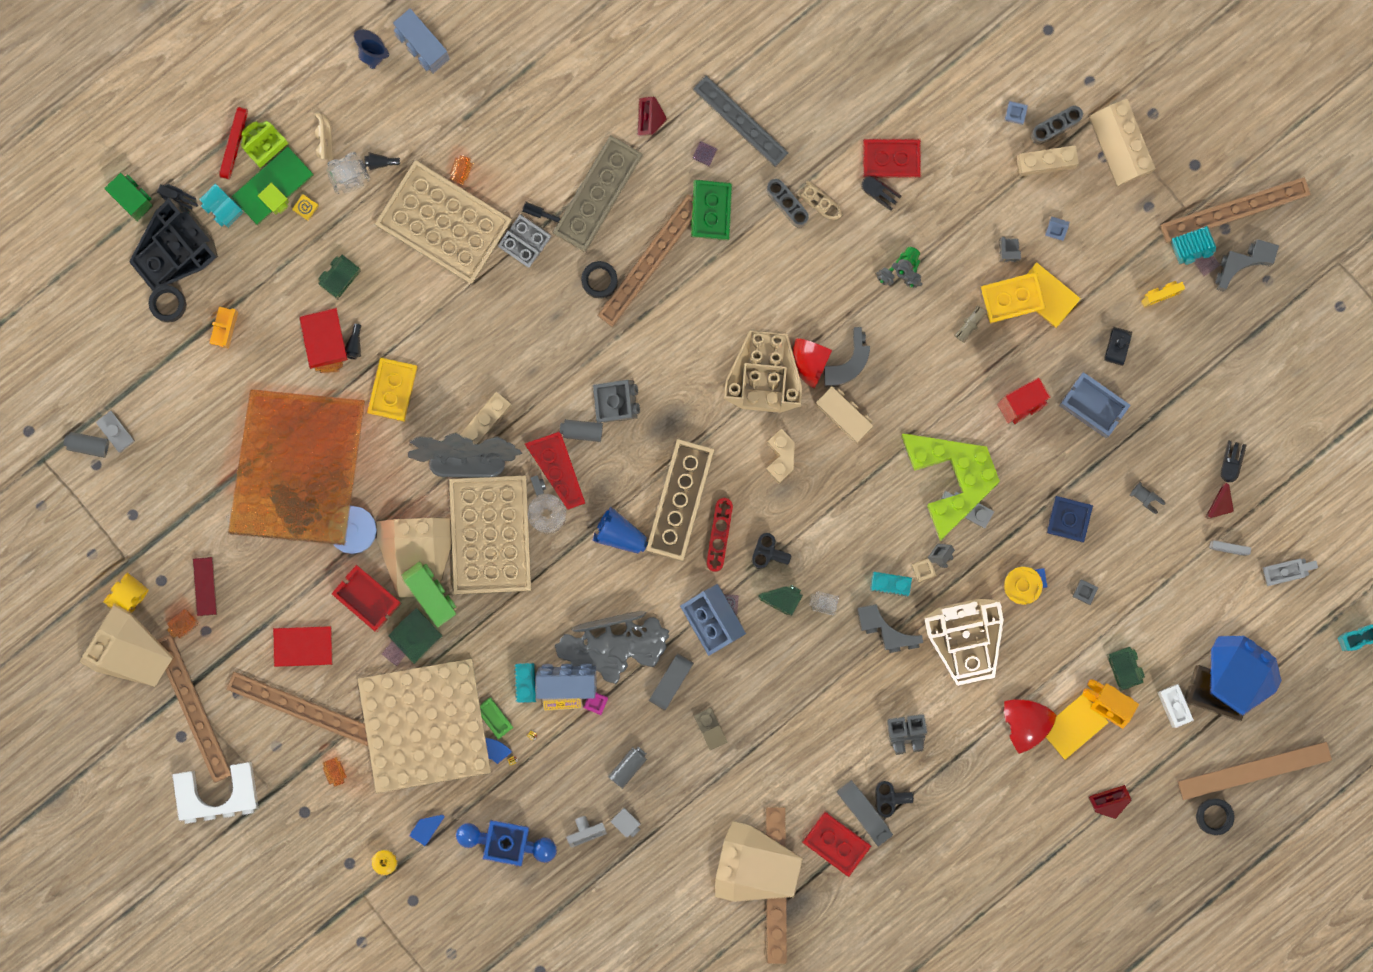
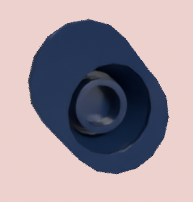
M359 29L354 33V40L359 47L358 57L371 69H375L383 59L389 57V51L374 32Z

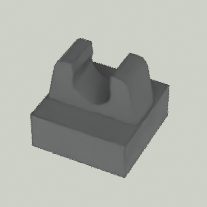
M937 544L928 556V559L931 563L947 568V561L953 560L952 554L955 549L952 545Z

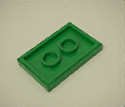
M694 180L691 237L729 240L732 183Z

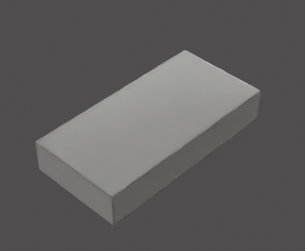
M1214 540L1210 542L1209 546L1211 550L1248 556L1251 553V547Z

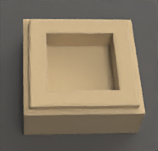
M929 559L912 564L918 582L936 576Z

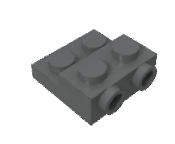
M633 380L593 385L597 423L638 419L637 414H640V405L636 403L635 395H638V386L634 384Z

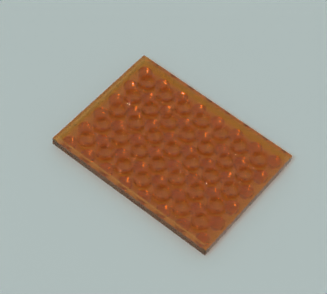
M250 389L228 533L232 535L345 545L365 400Z

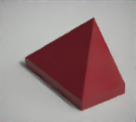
M656 97L639 98L637 136L653 135L668 119Z
M1228 483L1222 484L1205 516L1206 519L1234 512L1230 485Z
M1125 785L1088 796L1095 813L1116 819L1132 801Z

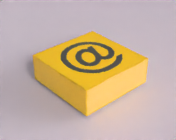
M302 194L292 208V211L309 221L319 205Z

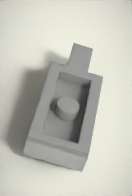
M945 491L941 499H945L954 495ZM978 503L965 518L985 529L994 511Z
M1300 558L1263 567L1262 569L1267 586L1304 578L1309 575L1308 570L1317 569L1318 565L1317 561L1306 563L1305 559Z

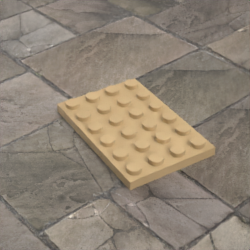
M415 160L375 225L472 285L508 229L512 219Z
M526 476L449 479L454 594L531 591Z

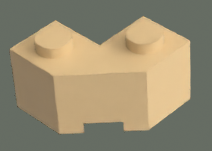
M782 429L767 441L768 446L779 457L766 468V471L778 484L794 470L795 442Z

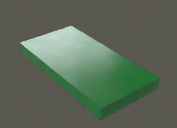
M287 146L231 197L258 226L272 213L258 197L270 183L288 199L314 174Z

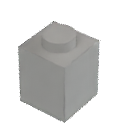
M625 808L610 821L626 838L629 835L633 838L641 830L638 827L641 823Z

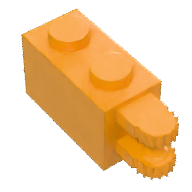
M1090 679L1088 682L1090 688H1085L1083 691V695L1093 702L1090 708L1123 729L1131 721L1139 704L1131 697L1118 691L1114 686H1110L1107 683L1104 686Z

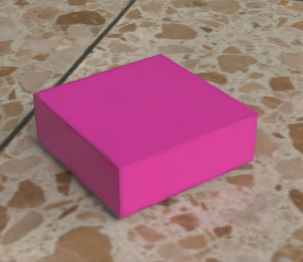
M596 693L595 698L586 700L584 708L602 715L608 697Z

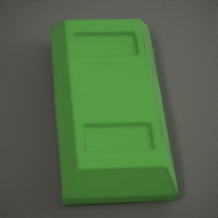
M488 698L480 705L482 719L498 739L514 728L491 698Z

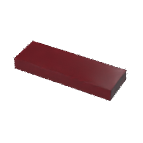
M213 557L193 559L197 616L217 615Z

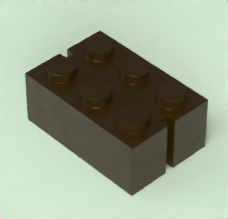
M1196 665L1190 680L1193 685L1188 686L1184 698L1186 703L1235 721H1242L1244 715L1211 693V669Z

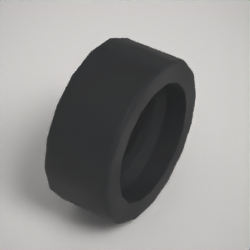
M596 261L586 266L582 272L581 281L583 289L588 295L601 299L610 296L615 291L618 278L615 269L610 264ZM596 269L607 271L611 277L609 287L602 291L591 288L588 278L592 271Z
M169 285L159 286L153 290L148 302L149 310L153 316L167 323L180 319L185 313L187 305L182 292ZM172 293L177 297L179 305L176 312L164 315L158 311L156 302L160 295Z
M1214 798L1201 803L1197 809L1196 820L1200 829L1205 833L1223 835L1233 826L1235 816L1230 804L1224 800ZM1214 805L1222 807L1227 816L1225 824L1220 828L1209 827L1204 820L1207 808Z

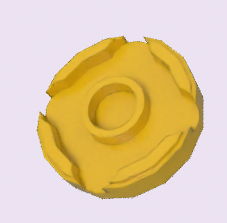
M1024 566L1015 568L1005 578V594L1016 604H1030L1037 600L1042 593L1043 584L1041 577L1032 568Z

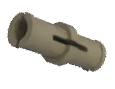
M977 305L969 318L964 320L965 323L955 337L965 343L970 334L978 328L977 325L987 312Z

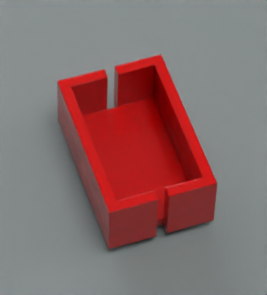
M356 565L345 577L350 582L347 584L342 581L331 594L373 631L378 632L388 620L386 618L387 614L392 616L402 603L361 567Z

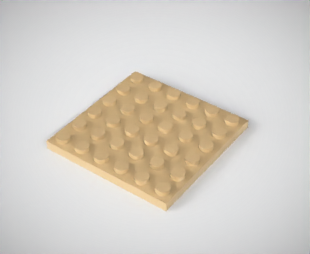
M472 659L358 679L376 793L491 773Z

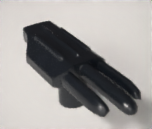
M160 184L157 193L164 200L171 198L188 209H193V207L182 203L181 200L195 207L198 206L197 203L183 198V196H186L196 201L195 197L173 185Z

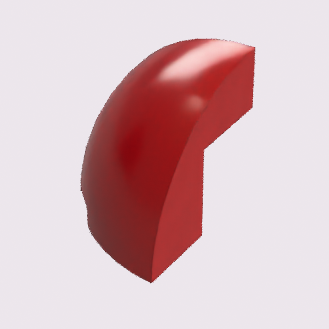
M796 338L793 345V356L799 377L808 386L815 389L832 350L817 343Z
M1014 699L1004 701L1005 722L1010 725L1011 734L1009 736L1019 754L1037 746L1050 733L1057 716L1051 709L1029 700Z

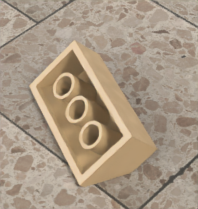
M1128 99L1109 105L1089 116L1116 186L1153 173L1155 166Z

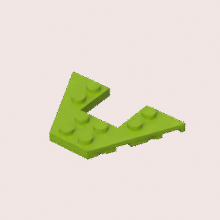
M902 434L901 437L914 471L950 460L960 485L961 494L927 505L938 537L942 541L1000 483L999 477L986 446Z

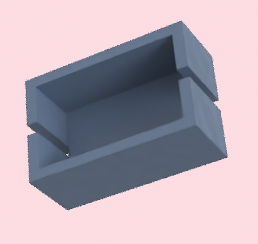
M411 8L393 22L395 36L401 43L406 42L407 50L413 57H419L420 65L426 72L430 70L433 74L450 60L448 51Z
M1083 372L1059 406L1101 436L1107 438L1131 405Z
M543 664L542 667H538L536 674V699L595 698L597 690L596 666L581 664L580 666L573 667L572 664H562L561 667H553L552 664Z

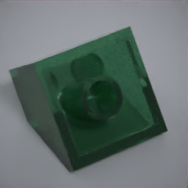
M791 585L790 588L784 586L760 593L757 599L791 617L803 595L800 594V589Z
M417 608L388 635L413 664L419 661L443 638L440 632Z

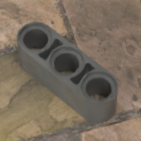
M1071 106L1040 123L1031 134L1032 141L1039 145L1044 144L1076 126L1083 117L1082 109L1078 106ZM1075 112L1078 115V119L1072 120L1069 117V113ZM1052 122H1060L1062 128L1055 129L1052 125ZM1036 131H1043L1045 138H1038Z
M771 180L767 186L768 196L793 226L797 228L804 227L809 218L806 209L781 180ZM772 185H778L780 186L781 191L778 193H773L770 190V187ZM785 199H789L793 202V205L790 208H786L782 202ZM802 214L804 215L805 220L803 222H797L795 220V215Z
M677 653L649 701L665 711L694 663Z

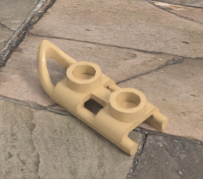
M314 113V116L319 120V125L315 129V136L317 139H320V144L316 147V154L322 160L328 158V161L332 162L331 123L325 115Z
M810 181L806 182L808 187L802 194L800 192L797 193L801 199L827 219L837 220L842 216V210L839 205ZM812 199L818 202L817 206L811 202ZM832 205L839 212L837 216L826 214Z

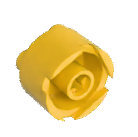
M127 572L121 579V583L117 581L111 588L113 593L109 594L103 603L110 608L116 604L132 614L135 611V607L143 601L149 590Z

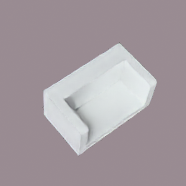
M1173 685L1157 692L1172 728H1177L1193 721L1179 685Z

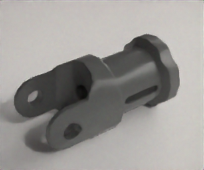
M1141 482L1130 493L1131 497L1137 498L1143 503L1142 505L1154 514H1157L1158 511L1151 506V501L1156 500L1162 505L1166 504L1156 493L1150 492L1143 487Z

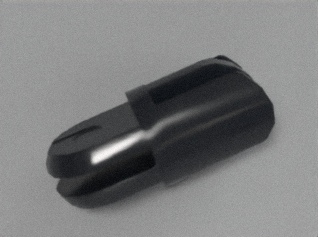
M873 176L865 177L861 183L862 190L890 211L893 208L878 197L881 195L894 205L898 202L884 193V188L899 199L902 197V195Z
M1228 440L1221 467V478L1225 482L1231 483L1237 480L1247 444L1242 445L1239 460H1236L1239 443L1235 442L1232 457L1228 458L1232 441Z

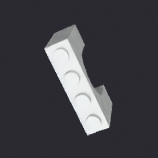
M252 762L230 765L233 792L230 799L219 807L209 806L201 800L197 791L195 771L172 774L179 821L184 820L185 824L197 822L196 818L204 817V821L216 819L215 815L223 814V818L235 816L234 812L242 811V815L254 813V809L258 808Z

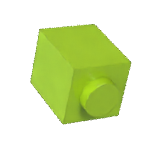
M272 183L258 195L275 215L283 213L288 208L289 200Z

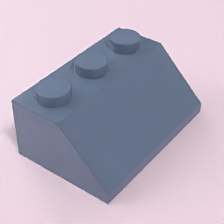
M718 584L701 592L680 606L708 656L746 634Z

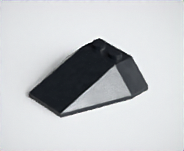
M168 198L155 211L129 263L153 291L159 286L169 285L206 269L218 257L214 240L194 215L173 199Z

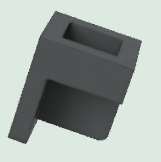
M1001 237L1000 262H1019L1021 260L1019 239H1005V237Z

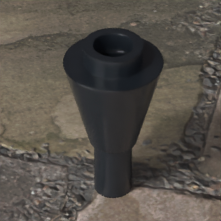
M368 152L364 163L365 167H368L370 171L388 165H400V158H388Z
M354 324L352 335L345 346L348 359L356 360L357 357H361L360 324Z

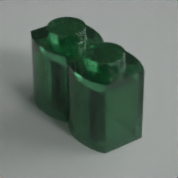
M344 255L336 256L330 264L332 266L328 272L324 271L318 278L320 281L318 285L336 300L342 296L361 272V269Z
M1129 646L1107 654L1120 691L1144 683L1143 678H1145V674L1141 667L1138 668L1136 662L1138 655L1135 649H1131Z

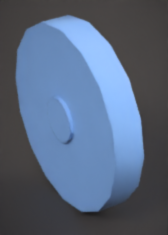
M349 506L340 509L334 514L330 520L328 532L330 540L336 548L344 553L357 554L362 553L372 545L376 537L377 528L375 520L369 512L361 507Z

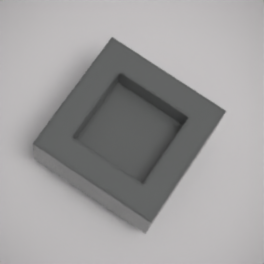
M538 475L531 477L536 496L545 495L543 490H546L543 478L539 479Z
M1081 579L1072 597L1091 605L1098 587Z

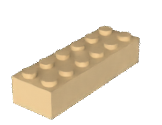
M677 439L646 552L684 561L714 449Z

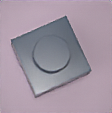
M1009 101L1004 121L1023 125L1028 105Z
M1051 216L1045 236L1064 241L1070 222Z

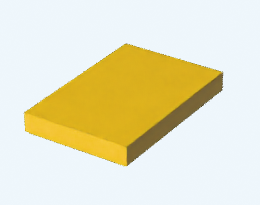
M1036 262L1027 274L1037 272L1046 309L1036 312L1057 328L1081 298Z
M1037 272L981 286L990 323L1046 309Z
M380 357L367 413L405 422L418 366Z
M1083 693L1056 716L1054 726L1046 736V739L1064 760L1109 723L1105 717L1090 708L1093 703Z

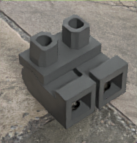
M924 714L907 716L906 722L905 717L887 719L890 746H893L895 755L905 754V744L912 743L913 752L924 750L925 735L927 734Z

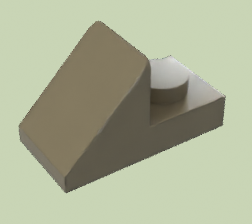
M712 708L694 715L710 751L727 743Z

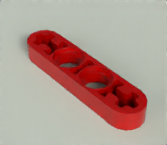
M237 107L220 168V178L227 180L231 178L242 139V132L244 131L248 116L247 108Z
M728 498L719 499L715 506L707 556V567L712 572L720 571L724 565L733 504ZM723 501L727 502V505L730 506L725 511V515H729L728 519L717 517V513L721 515L722 508L719 507V504H723ZM719 520H723L727 524L726 529L723 531L716 529V522ZM716 539H721L724 543L723 548L720 550L713 548V541ZM711 551L723 553L722 557L718 555V562L721 565L717 566L716 569L710 564V561L714 560V555H711Z

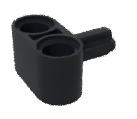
M1113 326L1104 361L1121 366L1124 365L1132 331Z
M763 533L758 539L752 557V564L757 569H764L771 560L788 565L792 555L775 549V537L770 533ZM762 538H771L772 545L764 547L761 543ZM763 555L766 558V563L758 565L755 562L756 556Z
M880 781L876 785L877 813L882 817H891L895 812L896 804H910L914 802L913 792L895 793L893 785L888 781ZM882 784H887L890 788L887 795H882L879 791ZM884 803H888L891 807V811L888 814H883L880 810Z

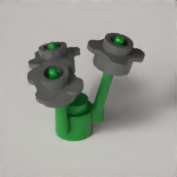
M907 247L905 252L901 253L889 270L883 268L876 272L878 281L883 285L890 286L894 283L893 279L895 278L892 272L896 270L897 276L905 280L904 283L908 287L916 288L917 286H922L921 275L917 273L921 262L918 259L921 255L920 251L914 247Z

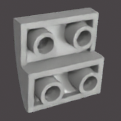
M520 214L498 247L530 268L552 235Z

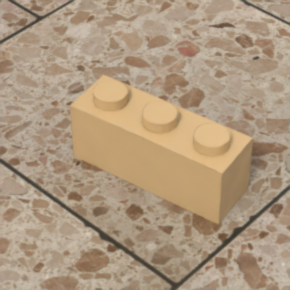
M1076 145L1022 153L1017 157L1020 177L1074 169L1079 164Z
M831 387L815 405L857 444L872 429L873 425L871 423L873 421L866 414H860L857 411L859 407L851 400L848 402L844 398L845 394L838 387L835 389Z
M496 392L460 435L463 438L473 440L474 444L482 443L512 407L511 403Z

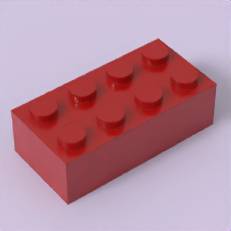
M1037 378L1006 395L997 405L1007 423L1013 422L1015 425L1023 421L1029 414L1032 416L1041 411L1048 404L1047 400L1051 397L1040 378Z

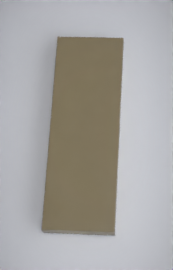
M610 135L555 227L553 234L586 253L643 154Z

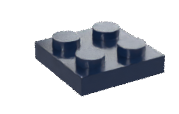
M1055 496L1046 534L1084 543L1093 505Z

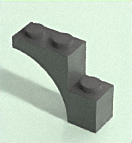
M1257 239L1249 245L1247 254L1250 256L1233 251L1223 255L1220 266H1223L1221 273L1217 274L1215 284H1218L1216 290L1224 292L1233 276L1246 267L1254 265L1271 267L1275 262L1279 245Z
M877 604L857 608L861 631H866V634L878 632L877 628H880L884 650H889V653L901 651L900 647L908 646V650L920 648L919 644L924 643L922 635H905L892 629L883 620Z

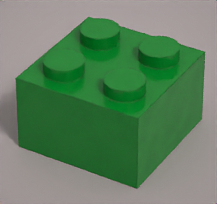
M120 172L104 189L138 222L153 207L150 203L152 198L142 188L137 190L136 188L139 185L128 174L124 176Z

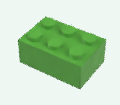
M419 561L401 574L404 582L437 628L456 615L454 601L449 595L445 596L443 594L445 590L438 579L435 581L432 579L434 575L427 564L422 565Z

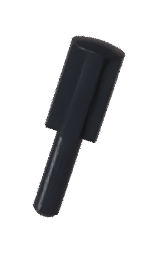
M525 202L522 208V212L540 219L544 217L557 223L561 219L558 216L545 212L544 208Z

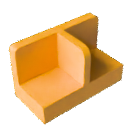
M218 308L216 320L212 323L214 327L210 344L229 349L238 316L236 309Z

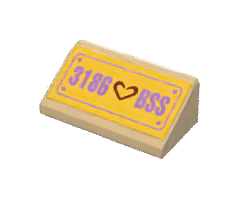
M542 699L544 711L582 708V699Z

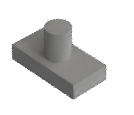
M112 411L96 422L119 453L135 442Z
M582 816L575 820L579 832L566 838L570 847L573 848L606 835L607 832L603 823L590 827L586 816Z

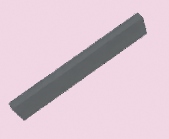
M705 76L693 88L695 93L774 167L788 155V152L709 77Z

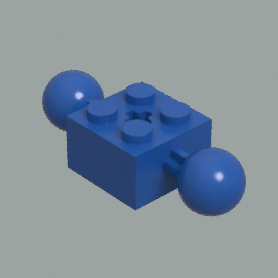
M490 820L488 833L480 832L479 828L471 823L461 825L456 832L457 842L464 848H472L477 844H484L483 859L522 866L525 852L533 854L536 860L543 863L553 860L557 853L556 844L549 838H540L536 842L527 841L530 827ZM509 838L512 844L504 848V844H501V841Z

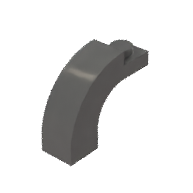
M862 327L853 328L854 351L851 359L843 365L825 366L824 387L845 385L854 380L864 369L868 361L870 346H862V343H866L865 332H862Z
M852 780L836 791L878 847L893 836L886 823Z

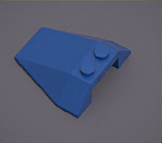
M1218 636L1211 648V693L1244 715L1277 692L1282 681L1277 659L1246 636Z

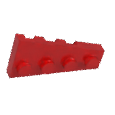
M560 431L525 443V446L567 510L586 504Z

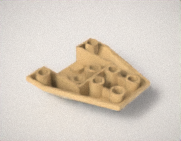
M749 330L726 379L724 400L741 409L781 413L801 407L802 385L788 334Z
M114 604L82 656L80 663L95 672L155 687L173 656L130 612Z

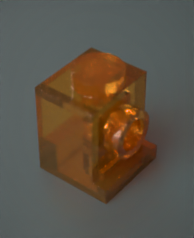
M183 609L181 613L167 623L169 626L167 631L173 638L177 636L179 639H182L199 624L187 609ZM180 621L184 624L181 629L177 627V623Z

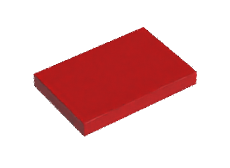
M864 139L863 178L868 176L875 178H921V139Z
M337 308L299 317L310 369L348 360Z
M332 626L273 628L274 667L333 665Z
M826 812L822 814L802 842L848 877H850L872 847Z

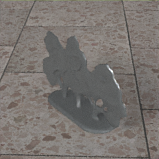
M454 433L445 436L443 441L431 437L414 438L410 443L418 447V449L409 451L408 458L419 462L430 460V470L439 477H495L504 470L505 461L515 460V457L522 454L520 449L515 448V445L511 442H507L499 437L487 439L480 444H474L473 440L463 438L460 434Z
M636 611L572 627V631H585L582 638L564 634L560 639V643L555 644L557 656L563 660L570 661L573 667L580 666L581 664H592V666H596V671L601 673L605 681L617 684L620 679V673L624 672L628 667L626 660L630 657L636 659L641 665L655 667L666 649L665 640L669 638V630L662 628L659 620L655 617L645 620L642 626L634 624L633 620L646 615V611ZM626 623L627 629L622 635L612 634L610 625ZM605 627L606 632L598 638H595L590 632L592 629ZM646 627L647 631L644 632L642 628ZM632 628H634V631L638 629L642 636L637 637L634 635ZM629 631L631 635L627 637L626 634ZM585 639L588 641L587 645H584Z

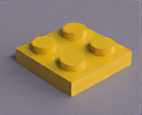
M1176 281L1166 284L1163 290L1159 291V288L1150 290L1141 301L1143 307L1145 308L1179 295L1185 290L1183 282L1177 284Z

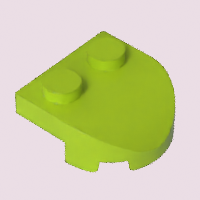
M255 121L249 124L242 132L241 147L259 168L265 165L288 144L287 140L268 121L262 123Z

